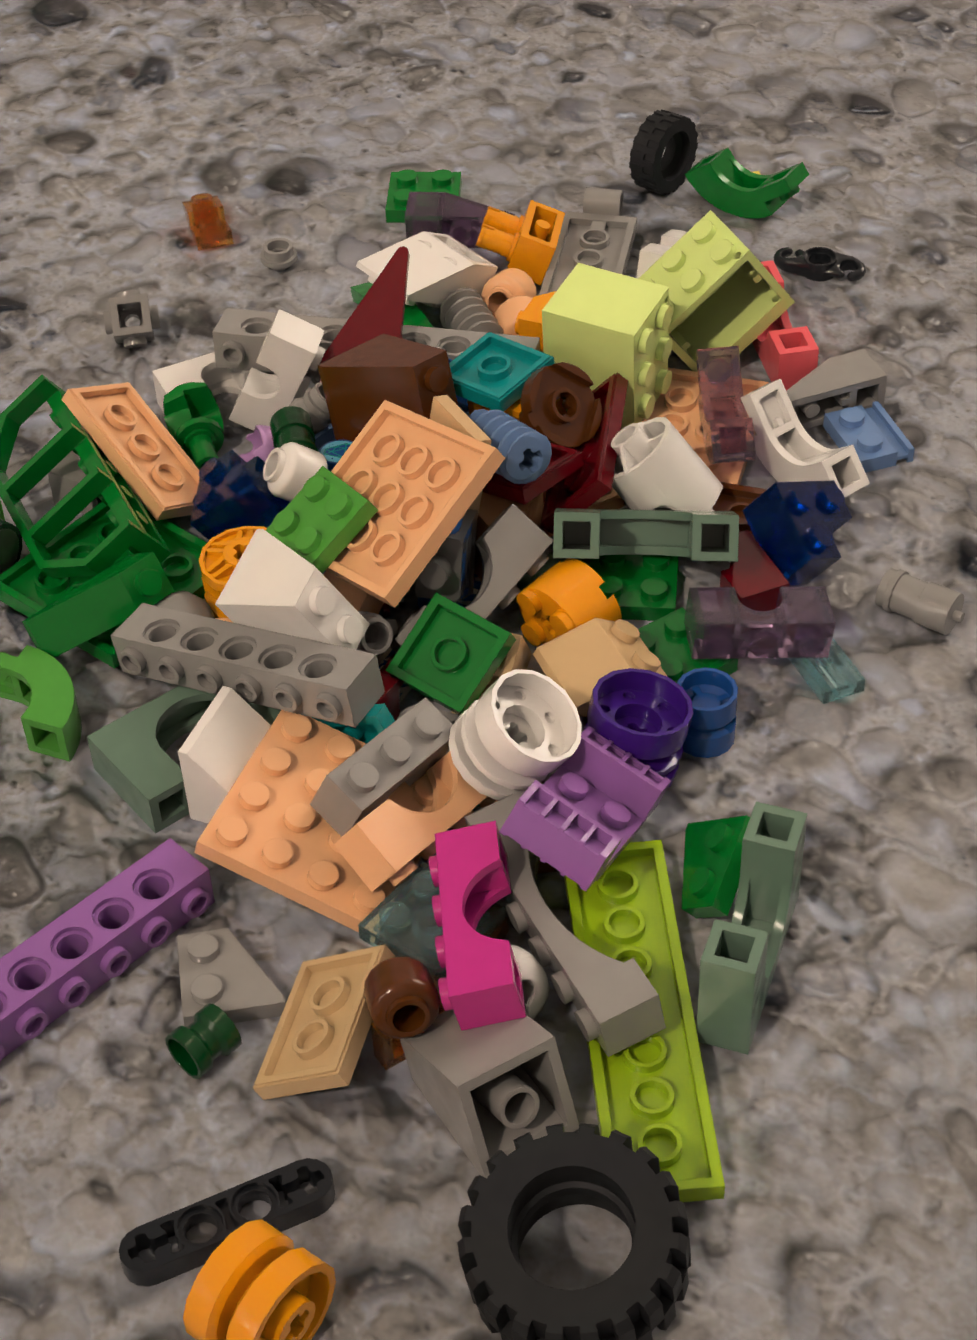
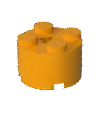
M567 558L563 562L559 561L524 588L516 597L521 615L525 621L521 625V631L527 641L536 647L594 618L611 621L622 619L620 606L614 594L607 599L599 588L605 582L600 575L590 566L575 558Z

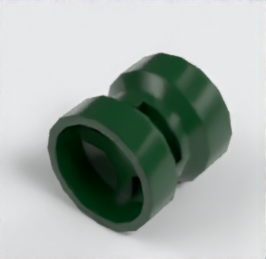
M211 1003L205 1005L194 1015L193 1023L187 1027L179 1026L165 1038L167 1048L173 1059L183 1071L194 1079H200L213 1068L214 1059L220 1055H230L242 1044L241 1036L233 1021L222 1009Z

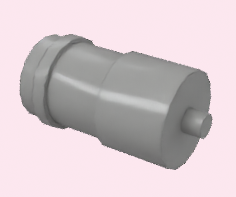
M890 568L881 579L875 596L876 605L881 606L883 610L890 613L895 612L913 619L914 623L943 635H948L957 622L961 623L965 616V613L961 612L964 604V594L932 581L928 583L913 577L902 569Z

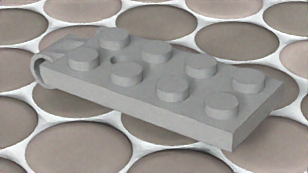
M586 187L583 213L565 212L557 247L546 271L539 295L557 291L577 263L625 275L637 231V217L622 216L623 190Z

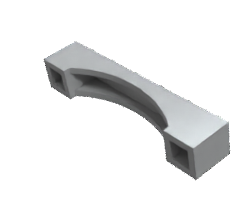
M516 792L465 816L467 827L496 820L500 831L518 799L521 797L520 793ZM500 833L507 852L512 891L511 894L505 896L509 903L506 905L508 916L519 934L527 931L531 937L528 939V944L533 956L543 968L549 965L554 974L551 975V980L561 1001L564 1004L572 1001L577 1008L574 1015L586 1040L590 1042L597 1039L606 1055L610 1057L665 1029L659 994L634 958L625 962L610 958L594 950L568 931L548 908L538 890V867L541 858L528 849H522L519 843L509 836H503Z

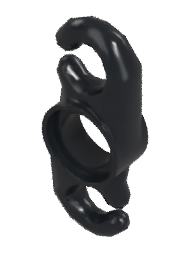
M785 247L777 250L773 257L775 264L781 270L804 276L812 281H827L833 277L841 279L845 275L843 272L845 270H853V272L847 275L848 281H857L863 278L866 273L865 265L859 259L834 252L826 247H813L806 251L799 249L795 251V258H785L793 253L792 248Z

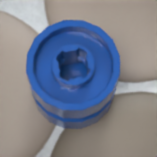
M706 667L693 669L683 674L677 681V684L683 687L692 700L693 717L687 738L682 746L683 751L694 757H717L727 752L734 744L738 686L728 673L719 669Z

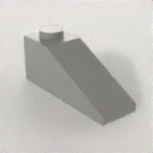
M865 349L828 358L786 390L800 423L804 429L823 425L825 413L859 405L866 409L872 407V403L875 401H879L884 408L887 374Z

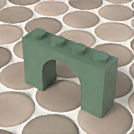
M556 508L554 511L553 558L599 559V556L666 555L688 557L691 561L738 562L739 515L733 511Z
M177 686L87 736L96 772L155 834L189 814L181 767L166 751L179 737L194 729L217 694ZM247 702L270 725H272L281 711Z
M755 802L742 841L740 879L732 921L714 920L700 960L696 1030L698 1041L701 1043L749 1054L799 896L807 813Z

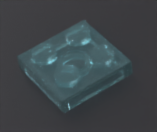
M422 862L415 871L358 924L359 938L373 947L386 944L395 957L408 956L419 960L429 969L434 983L438 985V979L446 977V968H441L436 953L435 936L443 935V929L437 926L432 908V896L439 895L440 893L439 887L435 888L427 863ZM494 903L481 917L476 931L490 937L505 921V908Z

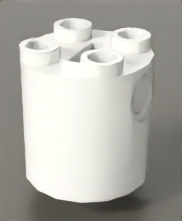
M655 417L644 422L629 424L615 435L611 441V447L617 453L612 488L631 510L714 511L712 507L715 505L723 485L666 417Z

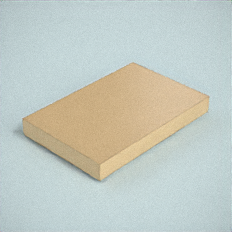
M386 944L302 962L253 1086V1090L263 1100L349 1086L372 1023L364 998L365 980L376 965L384 960L395 957Z

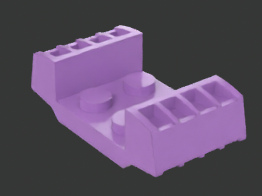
M588 726L581 732V742L574 754L544 784L535 780L518 799L499 831L503 836H509L519 843L522 849H528L541 858V862H547L560 871V875L563 877L566 875L579 884V888L585 892L595 881L599 880L633 839L643 823L658 806L671 783L670 779L662 777L650 769L649 765L643 764L634 758L631 753L625 752L614 745L612 740H607L595 732V729L591 726Z

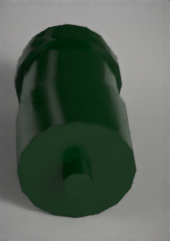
M288 406L278 410L272 416L270 430L274 448H280L285 443L295 442L319 452L315 444V433L311 417L307 411L300 407Z

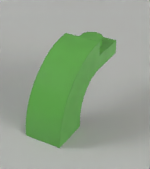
M26 645L18 657L0 652V697L28 706L21 716V721L29 750L70 762L80 743L82 724L73 683L67 670L53 656L29 645Z

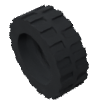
M661 109V111H654V114L649 115L646 121L641 124L633 140L634 143L630 151L631 158L629 162L630 175L636 185L662 195H669L670 192L678 190V187L685 182L686 176L684 174L691 169L696 158V149L698 148V132L695 129V123L690 118Z

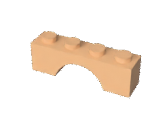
M450 751L426 771L433 791L431 812L412 811L398 805L391 799H387L333 844L371 892L387 879L394 887L418 868L412 860L418 854L425 861L436 853V833L445 832L449 828L454 830L467 827L465 816L474 813L473 809L478 804L481 808L497 802L495 799L480 794L463 779L453 764Z

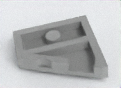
M228 928L176 935L182 1014L185 1027L194 1022V1015L208 1003L222 1009L233 1023L282 1015L285 1007L284 995Z

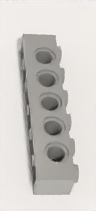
M142 603L110 635L122 672L213 694H218L222 686L232 688L246 702L279 710L282 709L287 712L356 728L385 693L376 654Z

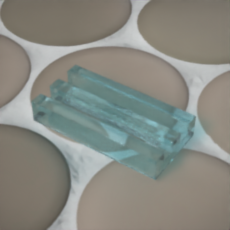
M821 622L812 624V630L809 632L805 627L796 629V635L793 637L789 632L780 634L779 647L822 704L864 691L865 678ZM801 647H804L814 659L815 666L802 651ZM821 674L823 676H827L830 682L834 685V689H831V687L824 680Z

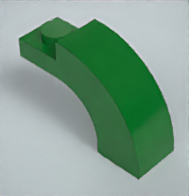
M729 147L701 159L684 175L694 189L716 208L742 218H763L772 215L790 197L800 191L798 185L810 174L803 162L775 174H756L744 168L735 159Z

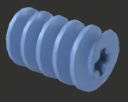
M479 409L474 410L469 415V418L492 440L491 446L496 447L505 457V460L495 473L514 484H527L536 480L544 473L552 455L551 443L545 435L499 409L489 411Z

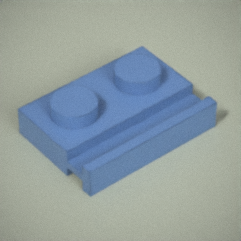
M879 401L873 402L872 407L866 409L859 405L824 414V429L838 448L854 445L865 473L896 466L897 460L905 459L907 463L913 461L915 448Z

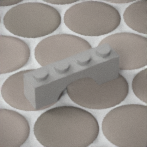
M514 504L503 510L474 543L482 562V581L476 596L464 608L484 619L497 606L502 610L505 609L520 592V589L516 586L517 582L526 572L532 577L550 557L544 551L553 540ZM426 605L416 609L398 629L397 633L393 635L390 648L396 653L427 607Z

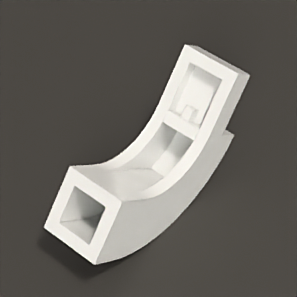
M781 379L772 381L741 397L756 432V435L748 438L755 453L775 480L796 496L808 502L825 504L839 501L870 484L854 445L838 449L826 448L812 439L805 431Z

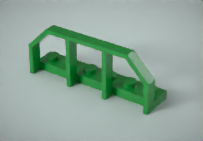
M41 375L0 414V497L16 527L19 529L38 568L52 578L96 576L107 569L127 549L133 554L154 552L161 564L171 554V551L139 498L61 400L66 392L44 375ZM47 401L52 409L49 416L61 431L9 479L6 475V470L19 428ZM73 451L80 457L77 464L86 476L34 525L21 499ZM96 497L108 505L110 510L107 512V516L117 528L85 558L52 559L45 545Z

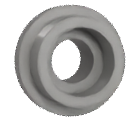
M285 238L268 240L263 245V250L260 254L262 264L275 271L288 269L298 259L297 250L293 247L292 242Z

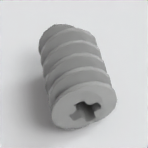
M470 288L458 289L452 292L440 307L439 319L444 329L504 333L497 319L476 290Z

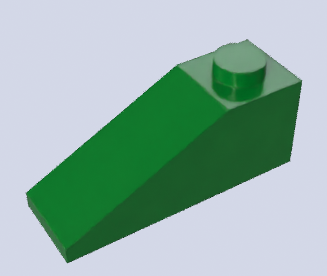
M154 552L129 554L25 619L22 623L36 648L55 658L123 623L142 603L156 604L173 593L174 589Z

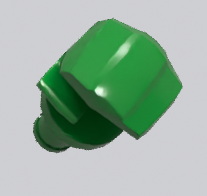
M205 382L181 384L164 395L163 410L167 429L189 458L194 461L205 478L213 477L222 468L221 461L217 456V452L221 449L224 442V424L221 412L210 388Z

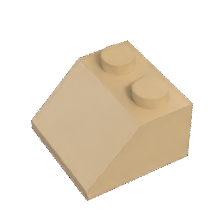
M594 618L537 647L533 653L546 676L550 677L566 691L576 706L579 716L587 717L592 691L598 680L612 671L634 668L650 670L667 676L660 666L659 658L649 651L639 637V630L633 624L622 619L611 621Z

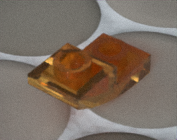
M201 193L192 196L189 201L182 202L187 223L198 251L234 244L232 230L225 220L223 205L217 195L212 196L209 193Z

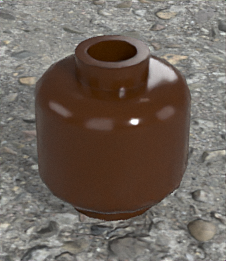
M408 956L392 957L380 962L368 974L364 984V998L373 1024L380 1032L396 1039L411 1038L423 1033L433 1025L439 1014L440 998L430 971L423 963Z

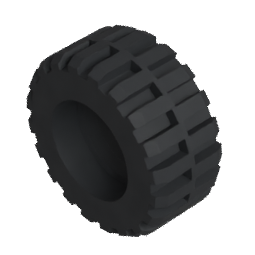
M563 1123L546 1126L547 1136L533 1140L531 1133L528 1132L513 1140L516 1150L509 1155H506L502 1150H498L486 1162L490 1174L487 1179L481 1175L475 1176L467 1191L471 1206L466 1205L461 1208L458 1227L462 1239L457 1242L459 1259L472 1300L477 1305L481 1319L490 1332L500 1333L502 1340H653L652 1331L656 1326L660 1330L666 1331L676 1317L675 1302L684 1300L689 1284L688 1267L691 1266V1249L685 1204L679 1200L678 1185L669 1171L660 1172L659 1158L646 1146L640 1147L635 1153L632 1148L631 1137L613 1130L609 1138L600 1136L598 1125L580 1123L579 1132H565ZM581 1204L600 1207L616 1215L628 1226L632 1237V1247L628 1257L613 1275L594 1286L576 1290L549 1287L529 1276L520 1262V1247L528 1231L540 1218L558 1208Z

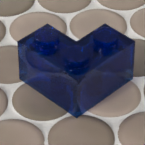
M231 449L218 459L216 457L209 459L200 469V479L197 493L193 499L194 507L190 525L208 540L228 529L237 527L262 526L268 528L275 516L284 510L290 502L274 496L269 491L267 481L263 479L265 462L259 456L246 462Z
M834 480L775 482L742 510L756 541L785 576L790 585L808 584L841 558L832 533L852 518L845 503L844 495Z

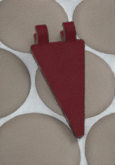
M399 247L328 347L320 364L383 333L402 338L410 259L407 247Z

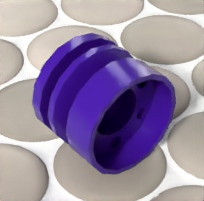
M634 668L612 671L601 677L592 691L587 712L588 722L584 729L591 726L595 729V732L607 740H612L614 745L625 752L631 753L634 758L645 765H649L650 769L662 777L670 779V787L677 775L679 761L683 753L682 746L687 738L693 717L692 700L683 687L669 677L659 673Z

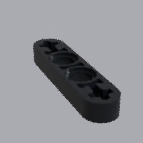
M306 1158L298 1160L134 1228L121 1240L119 1247L120 1261L125 1276L137 1286L148 1287L204 1265L212 1252L230 1233L246 1222L253 1221L247 1220L240 1215L241 1209L250 1201L262 1200L270 1204V1212L262 1219L280 1232L320 1216L328 1211L335 1198L331 1169L326 1163L318 1159ZM309 1181L313 1187H317L318 1191L308 1195L305 1189H300V1185ZM280 1191L284 1192L285 1201L288 1200V1205L285 1207H281L278 1194ZM198 1223H211L217 1227V1233L207 1242L193 1243L186 1238L189 1229ZM172 1236H176L179 1251L173 1253L171 1243L168 1240ZM149 1248L155 1256V1260L144 1263L139 1252Z

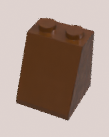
M383 333L317 365L336 440L354 441L384 400L430 419L434 396L448 395L458 405L447 350Z

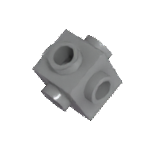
M135 290L117 293V297L108 298L110 311L103 312L105 330L107 335L113 334L116 344H124L126 349H135L147 346L148 340H155L153 329L161 328L157 305L150 306L147 293L140 294L139 291ZM131 317H136L140 320V325L127 327L126 321Z

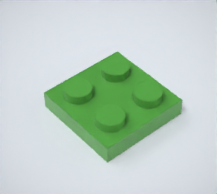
M322 466L314 476L306 481L302 490L286 508L275 516L273 522L265 531L310 562L323 574L376 514L378 509L369 500Z

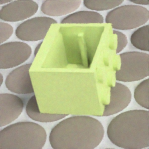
M711 210L638 278L669 287V305L673 307V316L669 325L668 338H671L673 341L672 350L692 371L718 375L795 303L754 254Z
M577 263L542 309L543 353L553 356L555 363H570L582 369L594 384L589 386L591 391L617 372L628 380L621 429L629 424L642 422L644 418L649 419L654 410L656 400L661 394H666L670 387L672 371L668 370V359L672 351L673 341L671 338H668V330L673 316V307L669 305V287Z

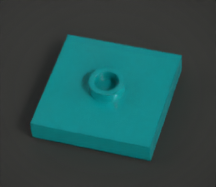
M488 332L449 364L457 396L491 410L499 409L504 412L521 398L522 389L531 373L542 367L553 365L555 361L553 356Z

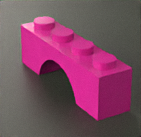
M496 820L436 833V855L429 857L428 860L435 888L439 887L440 893L439 895L432 896V908L437 926L443 929V935L435 936V947L441 968H446V977L438 979L443 1008L445 1011H454L461 1031L525 1018L526 1012L521 973L509 940L490 938L476 931L483 914L494 903L512 893L507 852Z

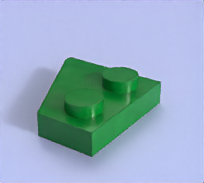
M745 815L687 824L685 830L681 909L696 919L728 916L739 887L742 841L750 820L749 816Z

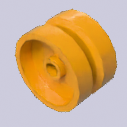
M263 1219L246 1222L230 1233L212 1252L196 1276L186 1299L183 1315L185 1330L196 1340H311L322 1324L332 1302L336 1284L334 1268L303 1247L294 1249L291 1238Z

